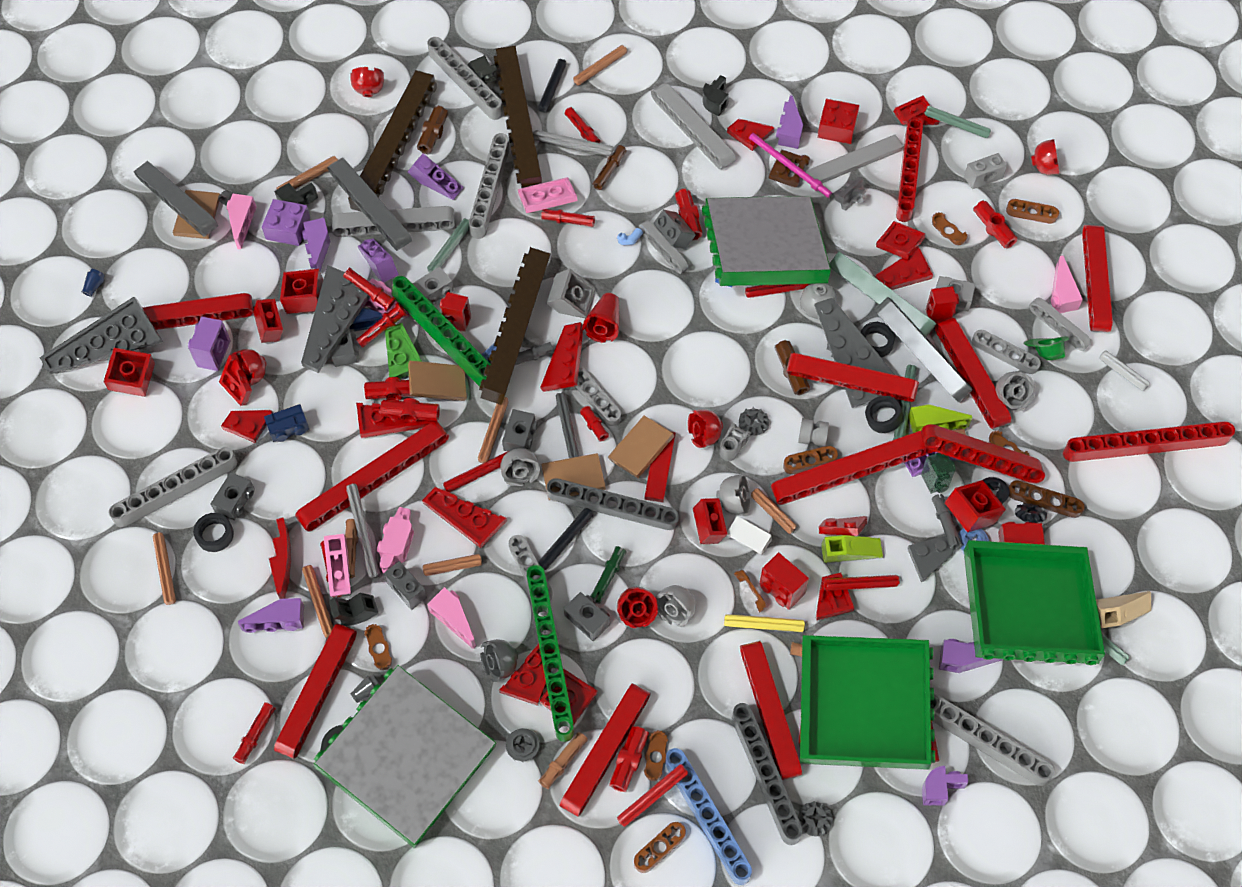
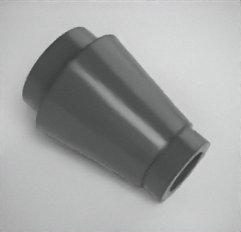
M374 674L370 677L367 675L350 694L358 703L363 698L371 695L372 689L377 684L381 685V683Z

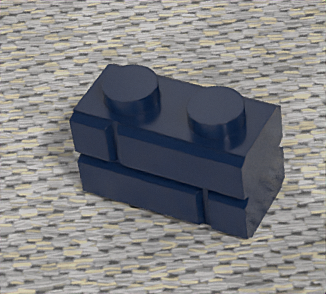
M301 404L264 416L273 442H283L290 436L302 435L307 430H310Z

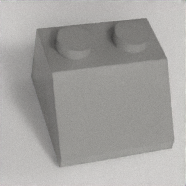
M567 269L555 275L546 304L560 314L586 318L595 287L572 269Z

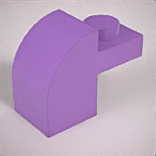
M945 766L933 769L923 783V805L945 806L948 801L947 789H964L968 784V775L961 774L959 771H951L946 774Z

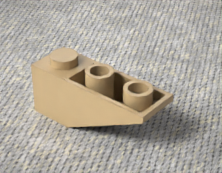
M1151 592L1096 599L1100 627L1107 628L1123 625L1150 612Z

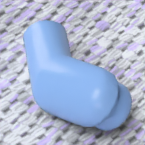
M636 228L628 236L625 233H619L617 236L618 243L621 245H633L642 236L643 232L641 229Z

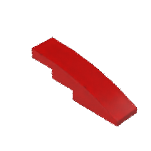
M284 517L276 519L280 537L272 539L276 556L269 558L279 599H285L291 569L290 537L287 523Z

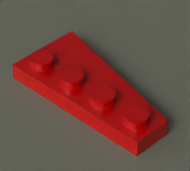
M581 322L564 325L540 386L543 392L577 386L583 339V324Z
M434 487L422 500L425 506L479 548H482L507 522L506 517L493 514L492 511L486 508H479L474 503L463 501L456 495Z

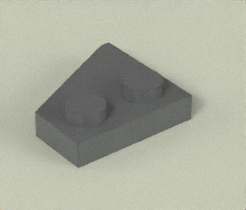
M946 536L908 546L909 554L921 582H924L931 573L935 572L953 554Z

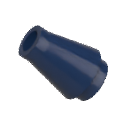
M96 269L88 271L81 292L86 296L92 297L93 293L103 283L105 275Z

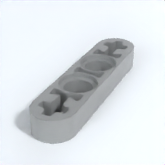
M647 220L639 225V229L643 232L642 235L677 273L681 274L688 269V264L683 256L671 246L650 221Z
M1036 298L1030 303L1029 307L1032 313L1060 336L1069 337L1067 341L1076 349L1084 351L1091 344L1087 334L1045 300Z
M977 330L973 335L972 343L980 350L1025 373L1034 374L1038 371L1041 362L1033 354L985 330ZM993 345H1000L1002 347V350H995L993 348ZM1016 353L1019 359H1012L1009 354Z
M579 368L578 376H582L584 383L582 384V380L578 378L577 386H575L576 389L605 423L610 426L619 424L621 421V411L588 372L583 368ZM587 387H593L595 388V391L593 393H587L585 389ZM598 400H605L606 405L598 406L596 402ZM609 412H610L612 415H616V418H613V417H610V418H609Z
M514 535L509 540V549L528 584V568L539 564L526 539L521 535ZM515 542L521 544L523 552L519 553L518 547L514 545ZM529 557L532 562L529 565H523L521 559ZM546 579L549 598L551 601L553 596L552 588ZM539 593L536 594L535 597L541 598L543 597V595H540Z

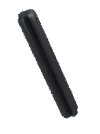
M558 59L538 105L540 112L545 113L549 108L566 67L565 59Z
M584 508L538 561L539 566L544 570L549 568L592 518L593 512Z

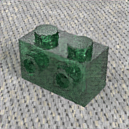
M936 453L927 456L921 476L931 494L935 492L942 493L949 488L956 467L947 455Z

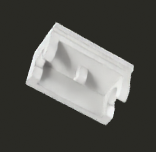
M738 516L727 531L728 537L742 543L760 555H763L772 541V536L769 533Z

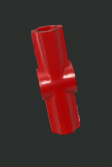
M686 188L680 189L675 193L678 213L695 233V237L692 240H698L703 232L699 222L697 205H694L690 190H686Z
M982 200L974 206L973 211L985 224L986 232L994 236L1003 248L1008 249L1017 242L1018 238L1005 224V217L1000 213H996L987 201Z
M389 377L385 381L365 382L364 384L366 399L386 398V400L399 401L402 397H413L410 396L409 380H401L398 377Z
M406 398L403 401L383 400L380 405L381 417L400 418L407 423H414L417 420L438 421L440 405L420 403L414 398Z
M632 726L624 747L622 746L617 757V766L609 786L619 792H627L634 771L636 772L640 765L642 751L649 732L641 727Z

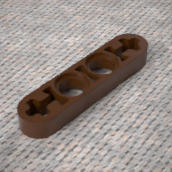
M1015 480L1009 485V497L1016 501L1039 505V507H1043L1045 510L1071 518L1081 516L1085 509L1084 503L1072 496L1019 480ZM1015 487L1019 488V493L1015 492ZM1031 493H1039L1041 495V499H1033ZM1050 499H1058L1060 501V505H1052ZM1073 505L1076 506V511L1073 510Z

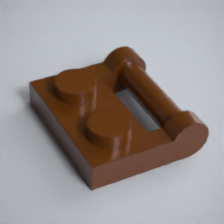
M783 149L780 151L794 164L798 163V167L803 171L810 162V157L807 155L800 156ZM776 159L769 173V179L791 187H798L800 183V177L795 173L794 176L788 177L791 170Z

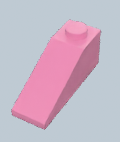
M232 194L231 199L227 202V210L236 246L238 249H242L257 207L253 196Z
M1060 256L1055 268L1051 305L1059 313L1078 310L1083 299L1064 256Z
M344 534L324 536L330 597L351 594L346 536Z
M444 587L427 604L429 612L474 649L476 647L475 640L460 604V597L453 590L449 592Z

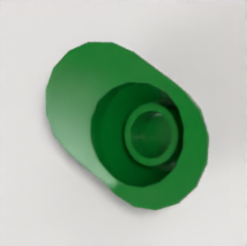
M1069 337L1036 338L1026 340L1023 344L1035 347L1039 356L1043 359L1056 360L1065 357V341Z

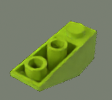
M928 404L911 407L908 419L912 432L915 433L921 431L928 424H934L949 430L966 429L970 426L972 415Z
M847 535L824 537L821 543L824 563L883 558L880 538Z

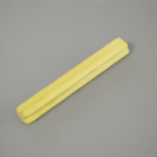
M726 614L724 617V625L729 627L803 632L805 629L804 620Z

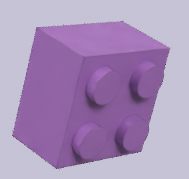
M273 199L262 224L265 239L300 246L303 238L302 230H305L303 222L310 221L307 205Z
M201 317L199 323L195 325V333L192 339L188 342V349L197 367L219 371L231 340L222 320Z

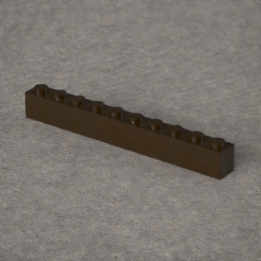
M516 46L496 48V55L493 56L495 66L498 65L496 74L497 78L501 79V81H498L499 90L503 91L501 101L502 104L506 105L503 107L504 117L508 116L506 127L507 130L511 131L508 133L509 143H513V146H510L512 157L515 156L516 158L513 160L514 170H518V173H516L517 184L520 183L521 188L542 184Z
M415 70L360 174V177L378 198L383 194L386 182L390 181L391 173L397 167L400 155H403L406 144L411 140L413 130L417 128L419 118L423 116L426 105L430 103L432 93L437 89V83L433 74ZM348 197L350 208L362 212L354 201Z
M530 247L528 254L524 253L521 262L524 264V267L520 266L517 277H520V279L515 280L512 289L515 291V294L511 293L508 304L511 306L510 308L506 307L503 318H506V321H501L498 332H501V336L497 335L494 346L497 347L496 351L492 350L489 361H492L491 365L487 364L484 372L487 378L486 380L482 379L479 390L482 391L481 399L500 405L503 404L551 253Z

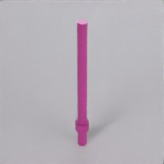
M752 133L750 135V140L809 183L816 192H821L827 198L832 195V192L824 187L821 181L811 177L756 134Z

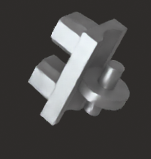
M858 177L855 181L849 179L845 183L844 191L838 189L834 193L835 201L841 203L843 210H847L853 203H863L866 200L864 195L866 191L862 185L863 178Z

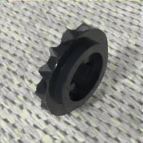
M997 477L983 479L989 489L993 491L998 490L996 497L1003 504L1009 497L1008 485Z
M1023 503L1015 508V515L1024 522L1039 523L1047 518V512L1043 507H1039V505Z

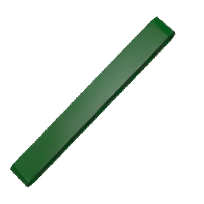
M395 277L391 295L396 298V301L480 387L482 379L486 380L487 376H484L486 366L491 364L406 277Z
M533 565L527 570V581L555 735L559 741L568 742L574 736V725L546 576L541 566ZM535 575L541 576L539 579H532ZM536 594H544L541 598L535 597ZM540 612L548 613L546 616L538 615ZM545 630L551 631L549 635L542 634ZM548 649L555 650V652L552 654L545 653V651ZM551 668L558 669L556 673H549L548 671ZM555 687L562 688V691L559 693L552 692V689H554ZM558 707L566 708L562 713L555 711ZM563 726H567L570 728V730L566 733H562L559 731V729Z

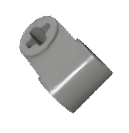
M733 423L721 442L720 457L725 461L734 460L742 447L747 443L751 432L744 431L738 428L737 424Z

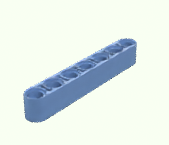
M678 748L670 749L666 754L667 770L670 773L679 764H682L687 769L688 776L692 780L690 782H683L681 780L676 784L732 881L737 885L746 884L751 877V865L684 752ZM678 757L681 762L673 764L670 762V759ZM698 793L702 796V799L695 801L691 798V795ZM710 812L713 814V818L706 820L702 817V814ZM720 830L725 836L718 839L713 835V832ZM731 849L735 852L736 856L728 858L724 851ZM742 868L747 872V875L739 877L735 871Z

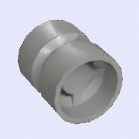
M802 418L798 443L810 444V442H813L816 446L825 447L829 422L818 421L814 423L811 419Z

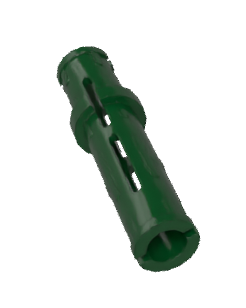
M615 546L610 559L606 561L605 569L590 595L593 600L598 595L595 603L600 604L615 573L620 570L619 565L627 551L622 549L620 555H618L621 548L619 546Z

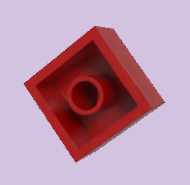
M826 98L817 138L851 144L860 105Z
M319 268L283 272L280 302L286 314L315 311L323 283V277Z
M113 348L103 381L107 389L145 397L155 366L152 355Z
M983 480L956 487L945 501L946 506L967 533L994 525L1006 510Z
M778 552L762 568L759 584L765 593H770L775 597L776 602L780 606H785L790 610L805 595L809 578Z

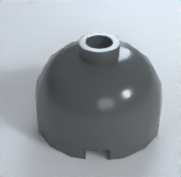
M494 639L486 641L481 645V648L484 647V652L480 653L481 662L487 675L491 673L494 678L491 679L493 682L504 680L515 671L518 652L507 641Z

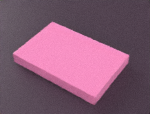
M568 177L518 189V195L526 214L577 201V195Z

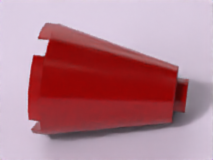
M603 294L584 319L582 328L583 330L585 329L586 335L590 339L605 343L606 340H611L612 342L618 337L619 298L615 294Z

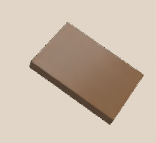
M185 190V193L215 219L220 202L218 198L220 193ZM179 215L173 229L174 236L209 239L210 236L209 233L203 237Z
M409 361L410 396L466 400L465 372L459 365Z
M643 415L608 458L616 465L639 478L672 440L674 434Z
M598 453L541 464L546 491L547 483L554 478L606 490ZM553 487L551 489V491L554 493H557L561 490L559 487ZM578 492L570 493V496L580 495Z

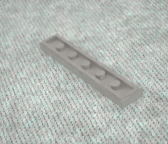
M892 135L805 172L814 179L824 183L903 150L904 146L896 135Z

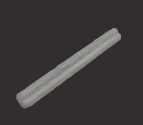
M539 130L533 132L534 140L607 156H611L614 150L613 146Z
M350 484L346 488L369 578L379 576V570L357 485Z

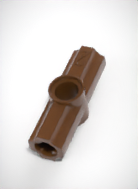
M438 105L434 107L429 120H425L423 123L422 135L417 144V149L424 154L431 153L437 139L442 137L443 125L448 116V110L443 106Z
M780 341L774 348L782 364L783 375L788 378L794 394L798 396L803 395L810 390L809 383L805 378L786 373L790 354L795 353L790 341Z

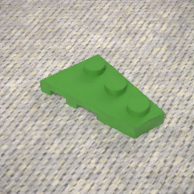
M399 323L385 330L389 377L401 379L409 375V361L422 362L403 324Z

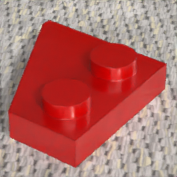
M924 95L895 107L893 111L902 125H907L908 120L912 117L920 118L923 121V125H938L940 123L939 120L925 115L926 108L930 104Z
M737 119L727 128V133L753 151L758 145L749 139L750 135L754 133L765 141L774 133V127Z
M231 354L227 359L219 383L240 406L247 405L252 389L237 355Z
M230 411L221 427L227 432L256 443L267 426L264 416L272 414L273 411Z
M867 516L839 519L827 518L819 525V534L858 536L867 525Z
M841 572L822 577L816 621L854 611L848 589L829 591L824 589L823 581L827 578H843Z

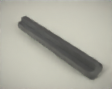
M564 392L557 393L556 401L569 458L579 457L566 394Z

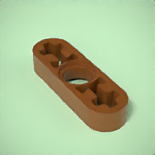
M1011 199L1006 207L1007 214L1012 217L1048 224L1055 223L1059 215V210L1054 206L1019 199ZM1028 209H1035L1037 213L1031 214Z
M825 446L788 455L784 459L783 469L788 474H797L837 460L838 451L832 446ZM826 453H829V455H832V458H829L828 456H825ZM809 456L814 457L816 462L809 464L805 461V458ZM789 462L796 464L795 467L789 465Z
M679 822L670 823L643 847L634 857L635 869L640 873H647L675 849L685 838L686 830L683 824ZM671 829H680V837L676 835L670 839L672 845H670L667 839L672 835ZM663 842L666 845V850L663 853H657L653 848L655 843ZM647 850H650L656 859L654 860L651 856L647 862L648 866H639V858L646 859L649 856Z

